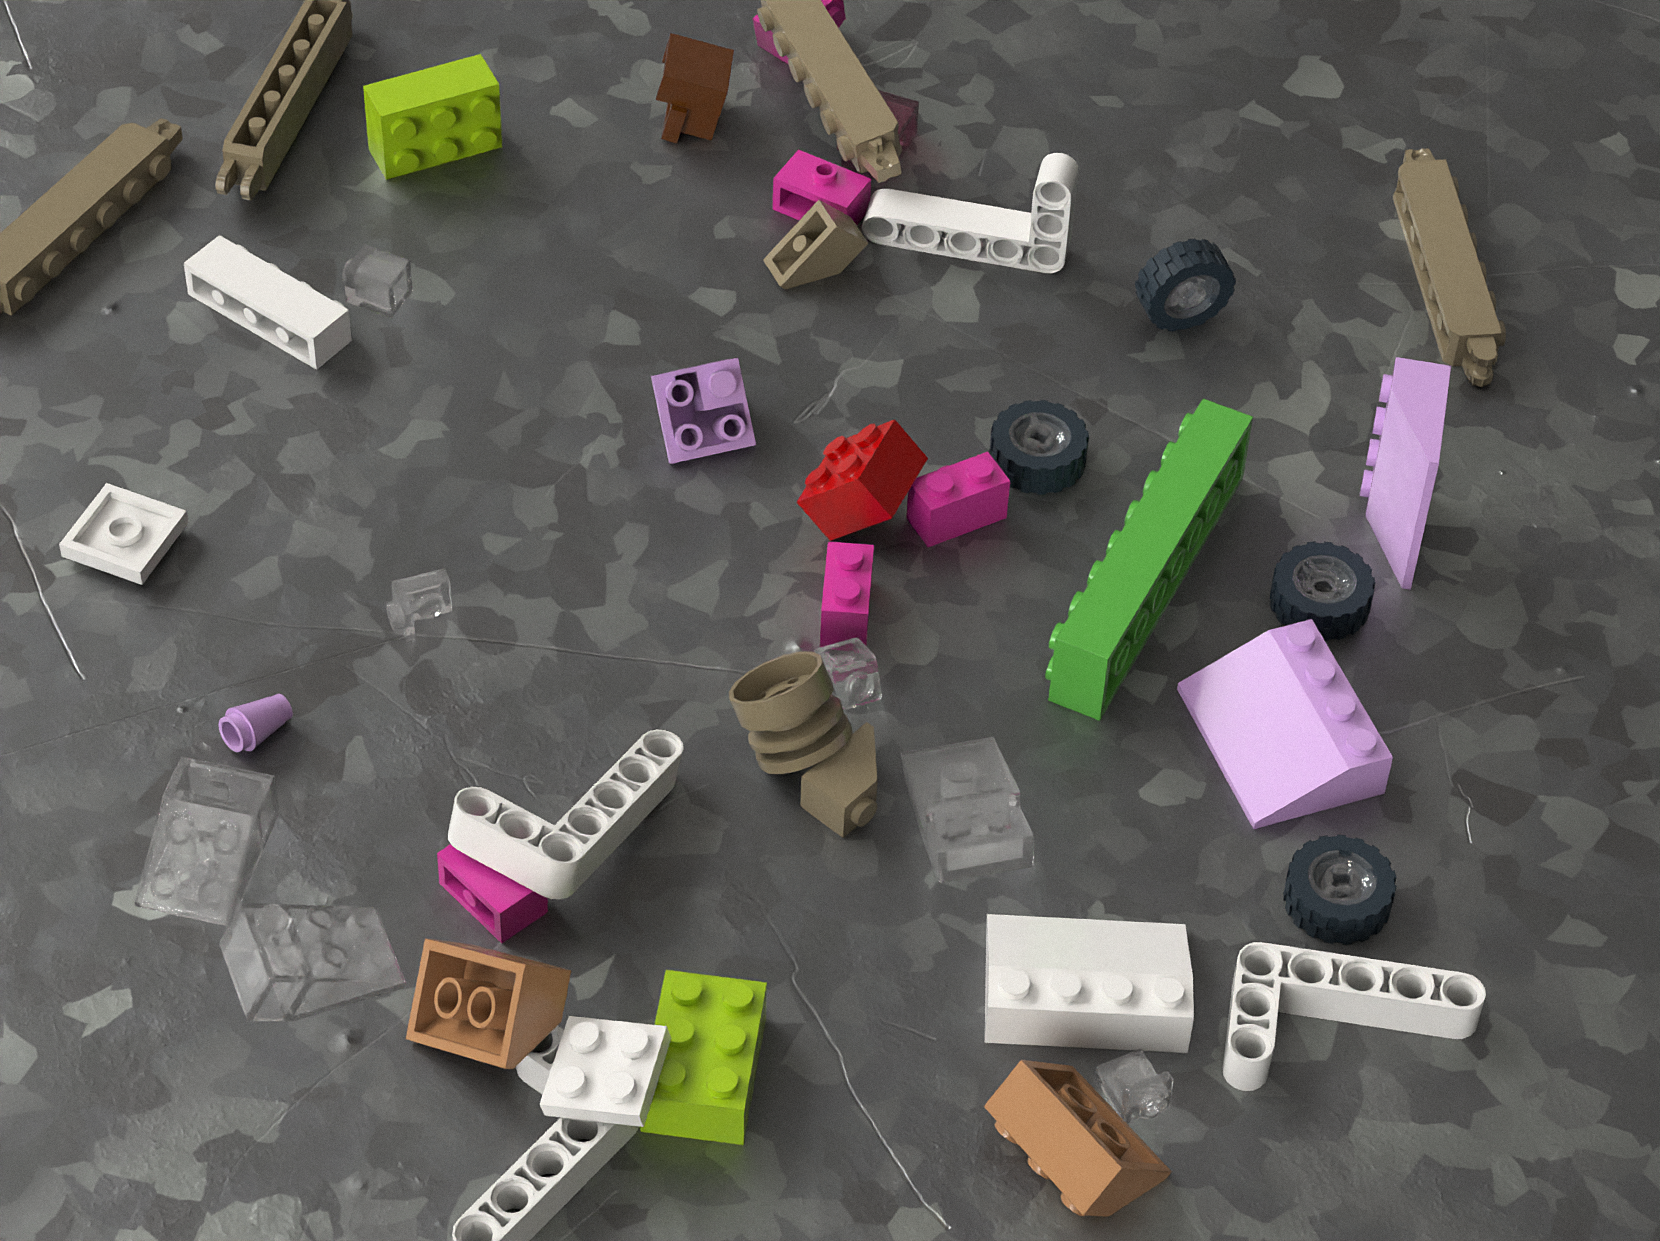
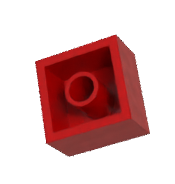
M895 419L878 426L870 424L858 434L848 438L844 436L837 437L826 446L823 451L824 459L819 467L806 478V488L796 503L830 541L892 519L928 460V457Z

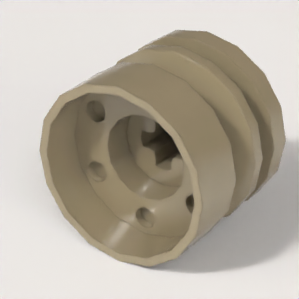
M795 652L764 662L743 675L734 683L729 691V700L741 726L750 731L748 740L751 749L756 753L759 767L768 774H786L818 764L841 749L853 733L848 716L844 714L841 700L831 695L834 691L833 682L821 655L815 652Z

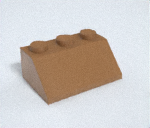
M425 938L406 1040L501 1068L514 1069L561 1023L571 970L472 944Z
M1021 1060L984 1105L986 1110L997 1120L994 1124L997 1131L1010 1142L1018 1144L1029 1155L1027 1159L1029 1166L1041 1177L1051 1180L1062 1192L1060 1195L1062 1202L1079 1216L1109 1217L1166 1180L1172 1172L1073 1066Z

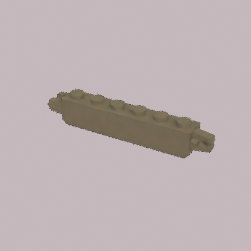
M349 0L304 1L224 140L222 150L224 163L220 171H218L215 184L218 194L228 195L234 184L240 185V195L242 199L253 200L259 189L266 191L353 36L351 22L353 11H351V2Z
M761 0L762 7L757 9V14L764 31H772L777 52L781 57H788L789 68L794 80L797 83L801 81L804 83V91L810 106L813 109L816 107L820 109L821 120L826 132L829 135L833 133L836 135L837 146L844 161L851 160L859 174L868 171L878 183L886 181L890 177L900 175L901 168L898 158L902 152V146L899 142L898 121L822 1Z
M163 118L147 128L136 123L122 124L0 233V314L5 312L12 316L25 303L31 301L41 288L53 277L58 276L65 266L80 253L84 252L107 228L113 226L116 220L133 204L138 203L143 195L159 180L167 176L169 171L172 170L170 155L183 140L181 126L172 124Z
M1430 149L1405 150L1403 164L1398 170V181L1393 200L1442 361L1453 367L1463 366L1469 383L1483 387L1490 384L1493 379L1492 365H1495V362H1497L1499 346H1504L1506 340L1505 325L1502 320L1498 321L1495 313V294L1493 291H1488L1486 285V266L1483 261L1478 260L1476 254L1477 239L1475 233H1470L1467 226V207L1465 204H1460L1457 177L1451 176L1446 159L1435 160Z

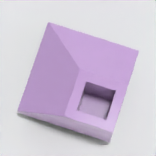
M738 358L725 359L651 376L669 464L756 445Z

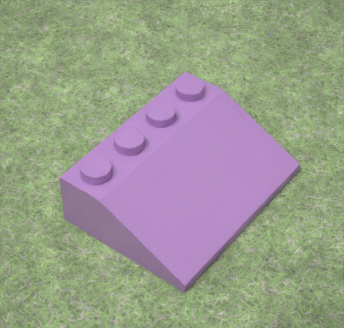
M1396 357L1392 375L1383 374L1379 402H1385L1386 408H1376L1372 434L1380 435L1379 440L1370 438L1366 465L1373 466V471L1364 470L1360 496L1368 498L1366 518L1401 587L1411 590L1440 462L1451 366Z
M1312 619L1268 630L1178 683L1177 690L1253 829L1385 794L1393 756Z

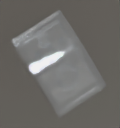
M994 737L901 752V763L915 817L939 884L1034 867V835L1020 808V790Z

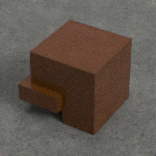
M670 33L662 62L665 63L663 76L656 95V100L667 103L661 136L662 140L677 143L680 132L712 140L728 93L734 50Z

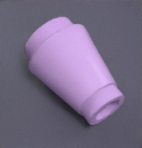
M275 694L272 697L229 708L225 716L219 720L221 737L226 745L235 752L242 750L252 751L286 721L292 718L291 705L282 694Z

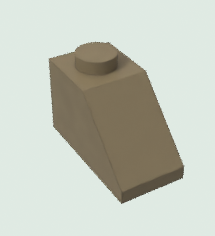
M818 200L763 261L779 286L786 290L840 274L867 246L868 242L850 216Z
M866 722L851 735L848 742L835 754L815 764L801 776L800 807L842 838L857 826L862 827L873 818L877 810L878 779L875 736L872 725Z

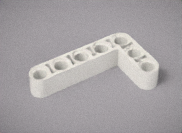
M1052 153L1042 160L1033 191L1031 213L894 189H879L871 196L861 227L862 232L868 240L880 245L1042 273H1054L1063 268L1072 236L1079 174L1078 164L1072 157L1063 153Z
M656 729L648 731L555 825L481 787L464 788L457 793L454 799L448 840L460 852L544 897L558 900L568 898L673 789L683 754V742L677 735L666 730Z
M1264 942L1247 944L1240 950L1237 957L1232 983L1222 1068L1223 1076L1228 1084L1242 1091H1253L1266 1083L1275 1045L1278 1012L1444 1038L1464 1039L1476 1031L1486 996L1485 987L1473 975L1462 972Z
M559 1026L551 1031L516 1066L518 1076L542 1095L564 1032ZM560 1117L457 1220L453 1226V1241H530L631 1139L640 1126ZM581 1139L590 1140L587 1142H577V1140ZM555 1174L556 1176L542 1177L541 1175ZM510 1209H520V1210H521V1211L515 1212V1213L505 1212V1211L510 1210Z

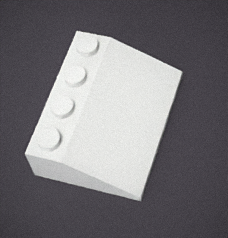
M987 914L984 1043L1188 1053L1194 1021L1193 973L1185 924Z

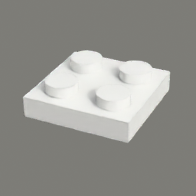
M106 483L60 542L61 556L143 585L187 526V511Z
M569 1016L540 1101V1107L544 1115L644 1127L671 1041L667 1026Z

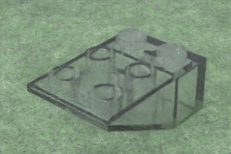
M181 756L163 794L135 897V906L230 927L280 813L275 776Z
M241 903L219 942L247 1021H296L404 988L406 985L376 907Z

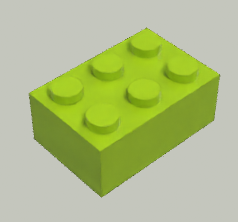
M481 54L363 86L368 148L386 180L502 147L499 83Z
M665 970L655 1025L667 1026L671 1041L644 1127H641V1132L744 1145L766 1021L767 982Z

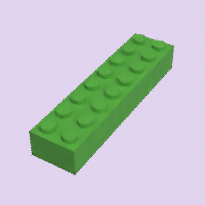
M1204 398L1194 414L1187 413L1179 429L1177 442L1170 441L1167 444L1161 459V468L1158 472L1152 470L1148 475L1143 488L1142 499L1140 501H1132L1125 517L1123 530L1119 531L1116 529L1113 532L1107 545V556L1104 561L1096 560L1088 577V587L1084 592H1076L1069 607V618L1065 624L1058 622L1052 632L1049 649L1054 650V655L1048 664L1045 679L1050 681L1048 701L1096 720H1101L1243 480L1253 416Z

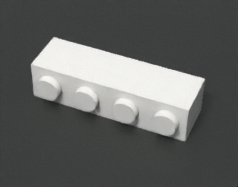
M220 235L184 262L188 295L316 370L352 341L349 310L340 302L329 299L312 289L307 283L296 280L281 271L276 265L265 262L248 252L243 246L236 245Z

